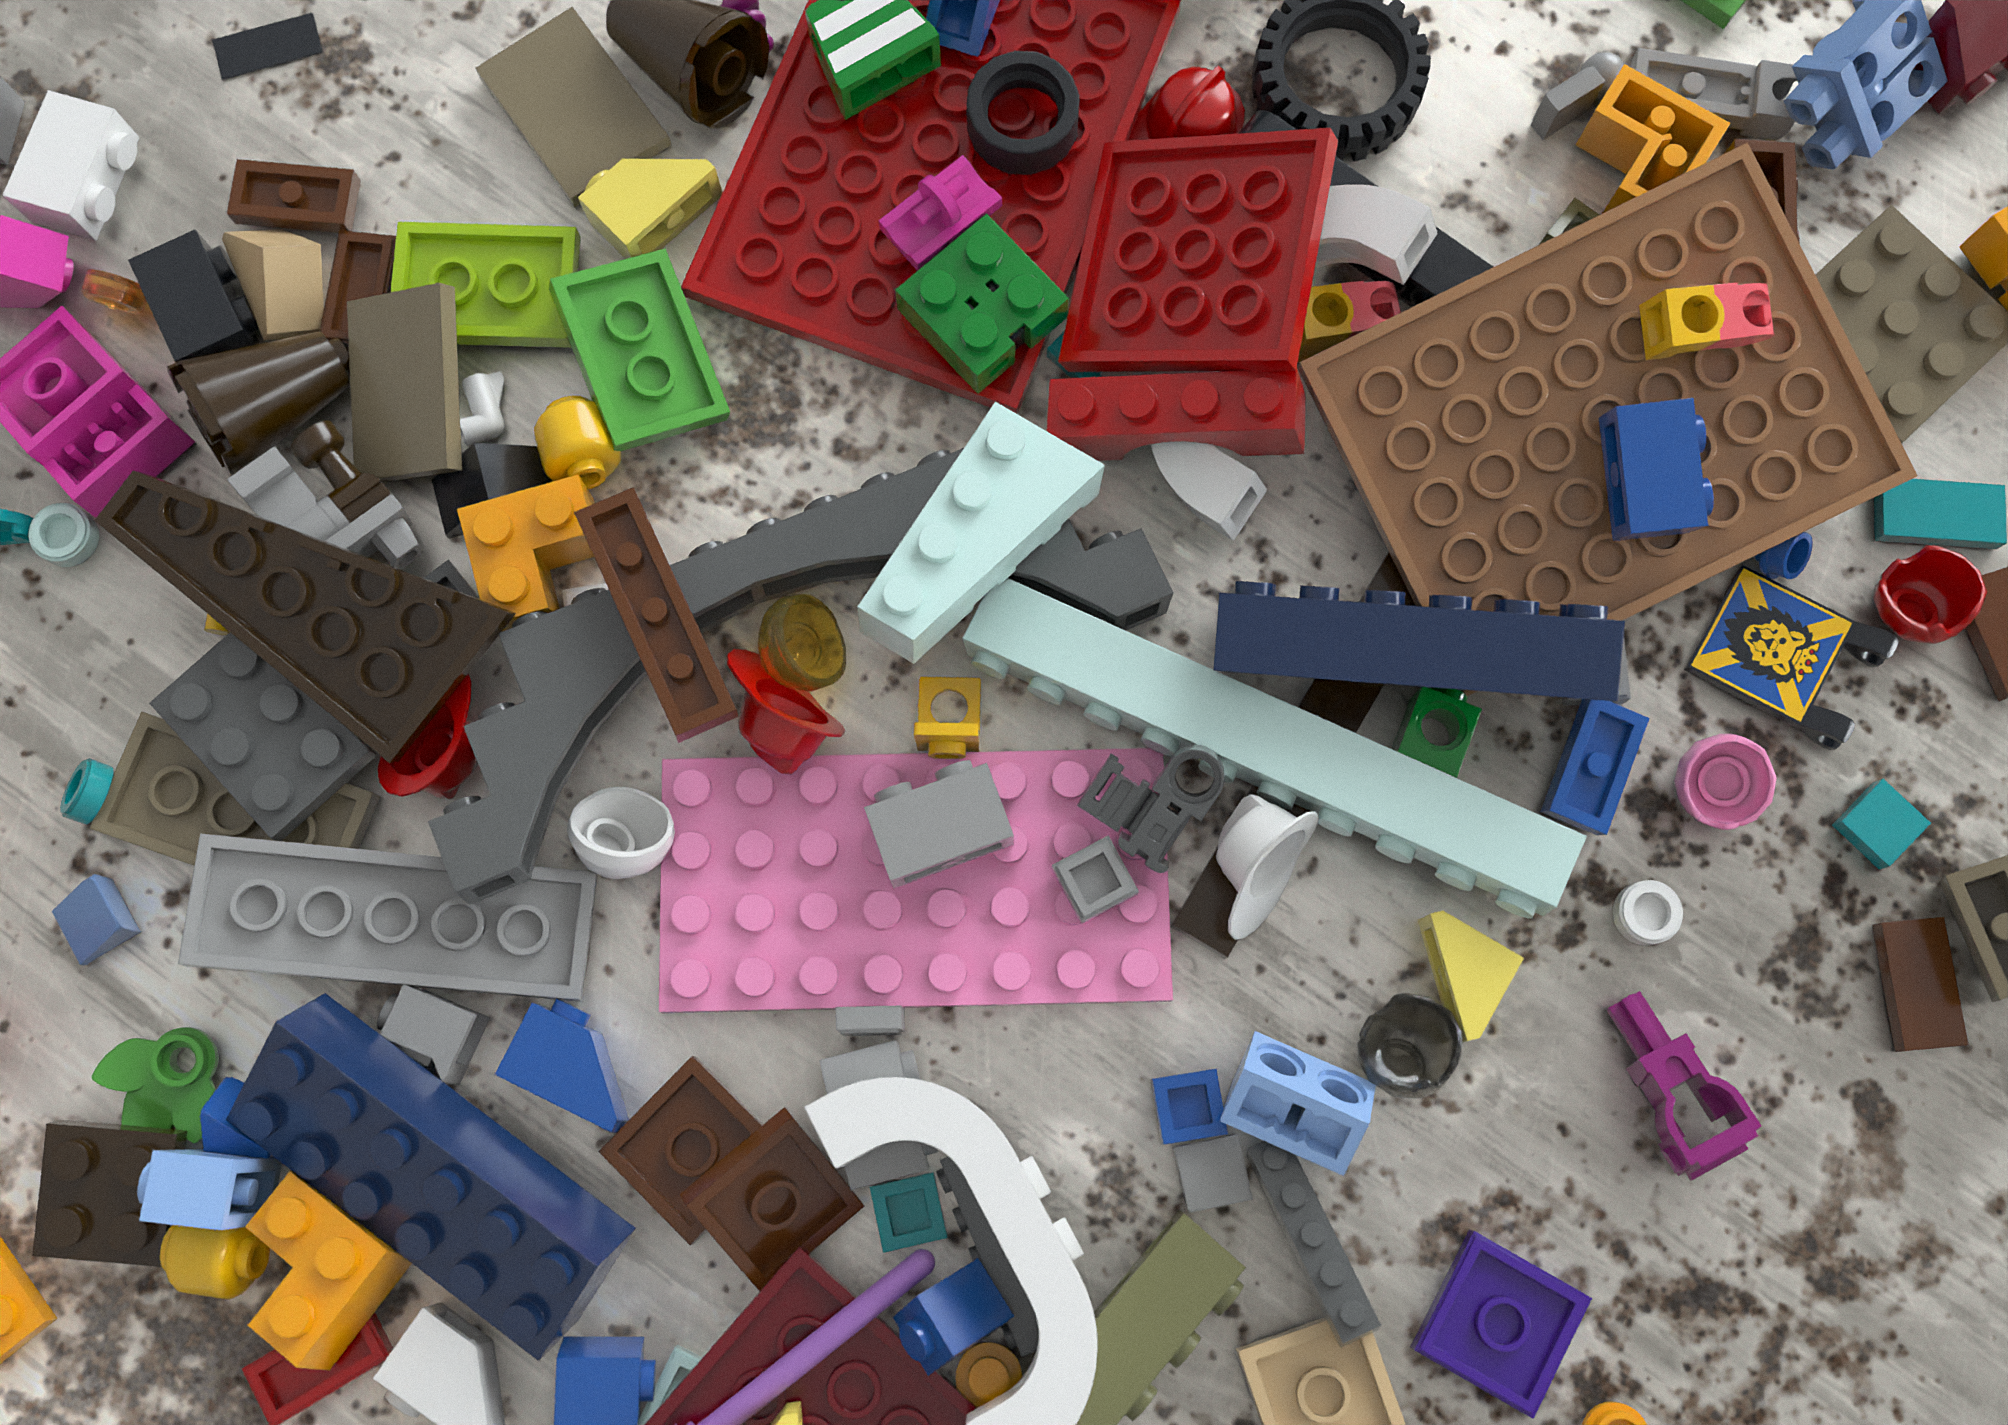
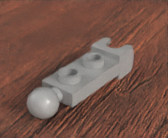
M1638 48L1631 60V68L1730 123L1728 128L1740 129L1741 136L1778 140L1785 136L1796 122L1789 116L1785 104L1780 102L1787 96L1793 83L1797 81L1792 68L1794 64L1761 60L1756 66ZM1610 52L1594 54L1581 67V70L1586 67L1594 66L1606 81L1596 97L1597 100L1603 99L1625 64L1618 55Z

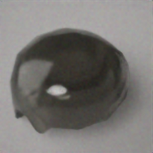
M1401 993L1394 995L1384 1007L1373 1015L1368 1016L1359 1032L1360 1039L1356 1045L1357 1061L1371 1083L1393 1098H1425L1445 1085L1456 1070L1462 1055L1463 1032L1452 1011L1432 997Z

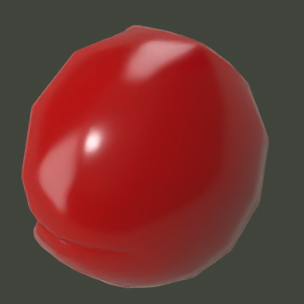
M1928 545L1906 559L1901 560L1897 558L1880 575V580L1875 585L1873 599L1882 622L1901 639L1937 644L1955 637L1974 620L1981 611L1987 590L1980 570L1965 556L1937 545Z

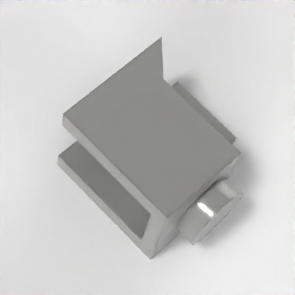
M403 984L399 994H392L382 1007L377 1020V1029L381 1030L380 1035L390 1040L392 1044L417 1063L436 1068L442 1082L460 1085L491 1017L425 989Z

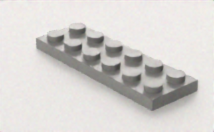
M200 834L178 964L187 967L400 986L405 984L422 988L546 999L557 998L560 1000L582 1002L597 873L534 866L531 880L469 905L455 893L442 857Z

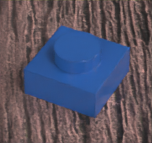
M1217 1069L1150 1079L1162 1145L1228 1134L1227 1125L1220 1121L1224 1108Z

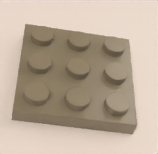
M1892 204L1815 274L1901 444L2008 343V311Z

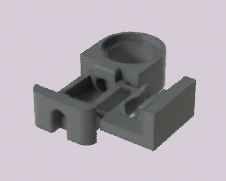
M1187 745L1177 750L1154 781L1152 790L1148 788L1150 783L1143 779L1140 785L1121 774L1124 766L1118 763L1119 758L1111 753L1079 800L1077 806L1116 832L1121 827L1131 832L1132 834L1129 836L1121 830L1118 840L1119 847L1131 856H1135V854L1140 855L1146 860L1145 865L1155 872L1164 873L1169 869V861L1164 859L1177 837L1192 816L1202 821L1221 793L1224 785L1222 761L1213 750L1206 746ZM1188 759H1201L1211 766L1214 772V780L1207 790L1200 793H1190L1179 786L1176 780V770L1182 762ZM1115 773L1117 776L1100 801L1095 799V796L1099 795L1111 775ZM1168 805L1174 808L1177 812L1171 810L1168 807Z

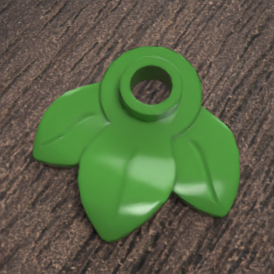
M191 1027L170 1030L157 1041L132 1038L118 1044L104 1056L95 1068L92 1080L105 1088L127 1092L123 1104L121 1125L165 1129L175 1127L176 1130H187L186 1139L192 1143H198L202 1139L201 1110L216 1090L212 1077L218 1067V1050L216 1044L207 1033ZM184 1048L191 1049L196 1058L194 1067L188 1072L183 1071L177 1062L178 1055Z

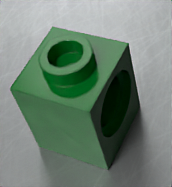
M1421 687L1409 700L1391 749L1457 778L1482 708L1467 703V695L1457 689ZM1435 719L1441 722L1448 732L1447 745L1438 746L1430 743L1422 733V720Z

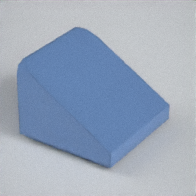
M97 874L82 881L52 910L79 964L83 966L141 932L113 879Z

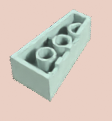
M995 402L857 606L860 632L914 664L973 610L975 603L995 585L1000 586L1014 573L1016 566L1034 549L1050 540L1070 516L1080 507L1083 509L1099 495L1105 465Z

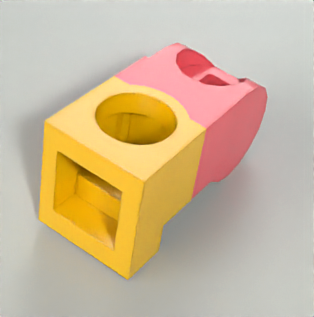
M1364 281L1312 286L1298 362H1302L1401 313L1395 285L1388 281L1365 283Z
M1737 282L1665 289L1639 305L1646 360L1668 358L1677 353L1745 346L1765 341L1774 336L1768 285L1764 283L1738 285Z

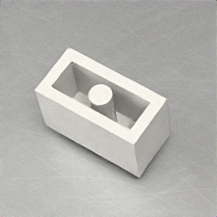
M48 90L2 196L32 223L97 241L104 222L108 221L113 214L115 195L125 171L133 165L136 159L137 143L140 137L114 108Z

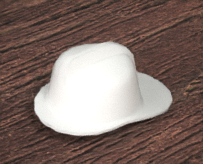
M1249 795L1241 800L1223 826L1218 840L1216 858L1223 873L1238 891L1228 920V933L1233 939H1244L1254 932L1279 901L1301 850L1316 829L1319 817L1315 811L1306 812L1297 818L1281 807L1269 803L1259 796Z

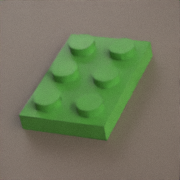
M666 248L550 279L549 291L591 399L599 410L613 443L614 450L625 451L728 419L730 409Z

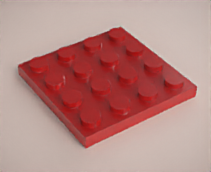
M1317 128L1104 142L1058 362L1068 372L1296 371L1338 145V139L1332 129Z

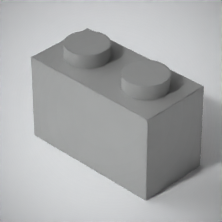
M970 760L951 764L935 773L937 779L935 782L916 789H912L910 782L890 786L874 795L876 803L864 807L893 888L1014 845V834L987 763L974 768Z

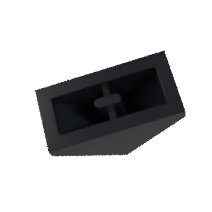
M473 443L462 453V471L437 474L432 479L444 532L448 539L463 535L457 512L458 508L553 482L544 472L537 446Z

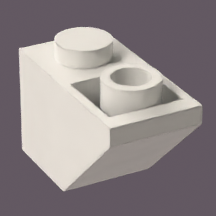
M442 1302L423 1307L373 1377V1379L388 1389L385 1393L386 1400L402 1413L411 1417H418L422 1414L436 1425H505L493 1339Z

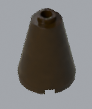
M611 0L607 7L606 30L610 39L693 122L703 124L708 128H721L734 122L755 98L748 94L747 91L755 75L764 79L768 68L770 45L765 27L760 22L754 20L748 13L697 0Z
M321 331L186 359L167 366V372L177 392L184 391L189 399L186 401L189 407L187 411L222 468L226 467L229 477L272 447H276L350 387L347 375L350 373L349 353L338 337L328 341Z

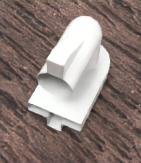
M502 371L487 375L482 373L474 374L462 381V386L473 416L460 419L461 437L466 446L497 438L504 431L505 423L500 411L505 384Z

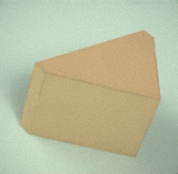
M283 229L224 232L222 237L223 244L256 319L263 340L285 339L320 331L324 311L321 244Z

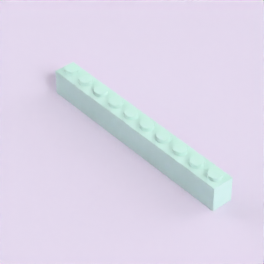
M1009 578L1000 586L995 585L983 596L963 636L967 655L973 657L971 664L983 673L997 679H1004L1007 673L1028 682L1027 690L1038 698L1056 705H1060L1063 699L1085 708L1083 715L1095 724L1114 731L1118 730L1120 725H1123L1142 734L1141 742L1144 745L1167 756H1172L1177 750L1187 745L1206 746L1213 750L1221 759L1224 767V782L1233 783L1235 777L1259 787L1257 795L1269 803L1284 809H1292L1293 805L1297 804L1312 812L1315 811L1319 817L1318 824L1324 828L1344 836H1351L1353 830L1376 840L1375 849L1387 857L1403 863H1411L1412 859L1416 858L1437 868L1435 876L1441 881L1466 891H1471L1474 885L1498 896L1495 902L1498 906L1524 918L1531 919L1535 913L1545 916L1557 907L1587 837ZM1197 759L1200 760L1199 769L1214 777L1211 766L1204 760Z

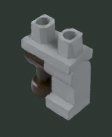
M330 420L320 421L306 428L294 439L290 446V451L302 466L308 469L319 467L334 490L318 501L275 446L227 479L254 513L265 519L366 557L379 550L390 565L398 569L406 567L423 553L410 529L413 524L403 506L378 477L370 473H361L341 453L345 445L344 437Z

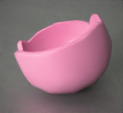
M1718 734L1696 741L1679 760L1674 782L1678 800L1686 812L1694 819L1717 829L1732 830L1757 820L1773 801L1777 777L1766 751L1761 746L1739 735Z

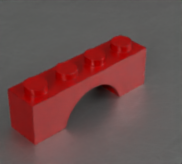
M1297 368L1296 371L1244 370L1049 379L1047 432L1097 461L1123 460L1124 456L1133 449L1163 442L1213 444L1232 450L1241 456L1304 454L1306 394Z

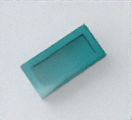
M1911 479L1874 497L1875 541L1998 549L2007 544L2005 485Z

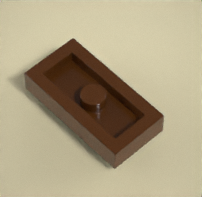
M237 159L226 214L235 224L329 233H339V230L352 231L361 180L354 169Z

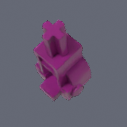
M1640 991L1623 998L1606 1009L1637 1058L1633 1064L1626 1068V1071L1637 1087L1640 1086L1656 1111L1655 1126L1658 1136L1662 1141L1658 1145L1675 1174L1680 1176L1686 1173L1690 1181L1749 1150L1746 1143L1758 1137L1756 1131L1762 1125L1741 1093L1732 1084L1708 1073L1694 1051L1695 1046L1687 1033L1671 1040ZM1684 1083L1688 1085L1711 1123L1724 1116L1731 1128L1692 1149L1684 1141L1683 1138L1686 1136L1673 1117L1676 1099L1671 1090Z

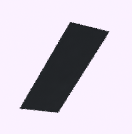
M313 12L212 39L222 80L323 53Z

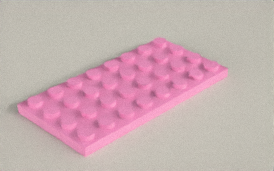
M1151 748L966 752V757L963 759H934L928 757V753L811 756L808 760L802 762L799 768L791 775L779 773L760 757L662 759V802L669 809L674 822L675 834L673 844L661 862L659 1012L707 1013L836 1010V1007L856 1006L925 1008L1173 1001L1168 870L1164 873H1157L1145 865L1146 860L1140 855L1135 854V856H1131L1123 851L1118 845L1120 832L1122 830L1129 836L1132 834L1123 827L1116 832L1077 806L1079 800L1111 753L1118 757V763L1124 766L1121 774L1140 785L1143 779L1150 783L1148 788L1151 790L1154 781L1164 768L1163 754ZM970 760L974 768L987 763L1014 834V845L893 888L864 807L876 803L874 795L890 786L910 782L912 789H916L937 781L935 773L951 764ZM1115 773L1111 775L1099 795L1095 796V799L1100 801L1117 776ZM1109 835L1139 893L1081 924L1051 867L1058 861Z

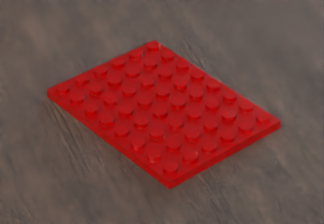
M808 0L683 280L681 288L684 296L989 408L997 402L1018 415L1050 333L1031 349L1025 343L1015 351V363L977 394L898 311L895 289L916 273L917 270L880 230L879 220L919 189L918 183L927 175L935 177L963 155L970 162L979 177L1002 197V207L990 215V217L1066 295L1080 260L1104 142L1128 141L1179 15L1182 0H1000L982 50L978 56L940 45V67L847 120L838 107L809 37L805 11L809 5L818 0ZM908 0L926 18L930 0ZM1013 51L1039 52L1057 60L1072 75L1080 95L1077 138L1068 155L1051 169L1032 175L1007 174L988 165L974 150L967 131V94L977 71L994 57ZM1014 88L1002 92L990 102L988 106V119L990 125L997 132L1012 139L1029 140L1045 135L1055 126L1058 120V109L1056 103L1048 95L1033 88Z

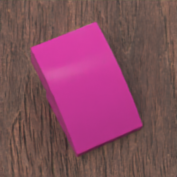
M60 306L0 358V423L25 452L50 473L71 499L95 518L132 471L156 477L195 443L190 435L63 306Z

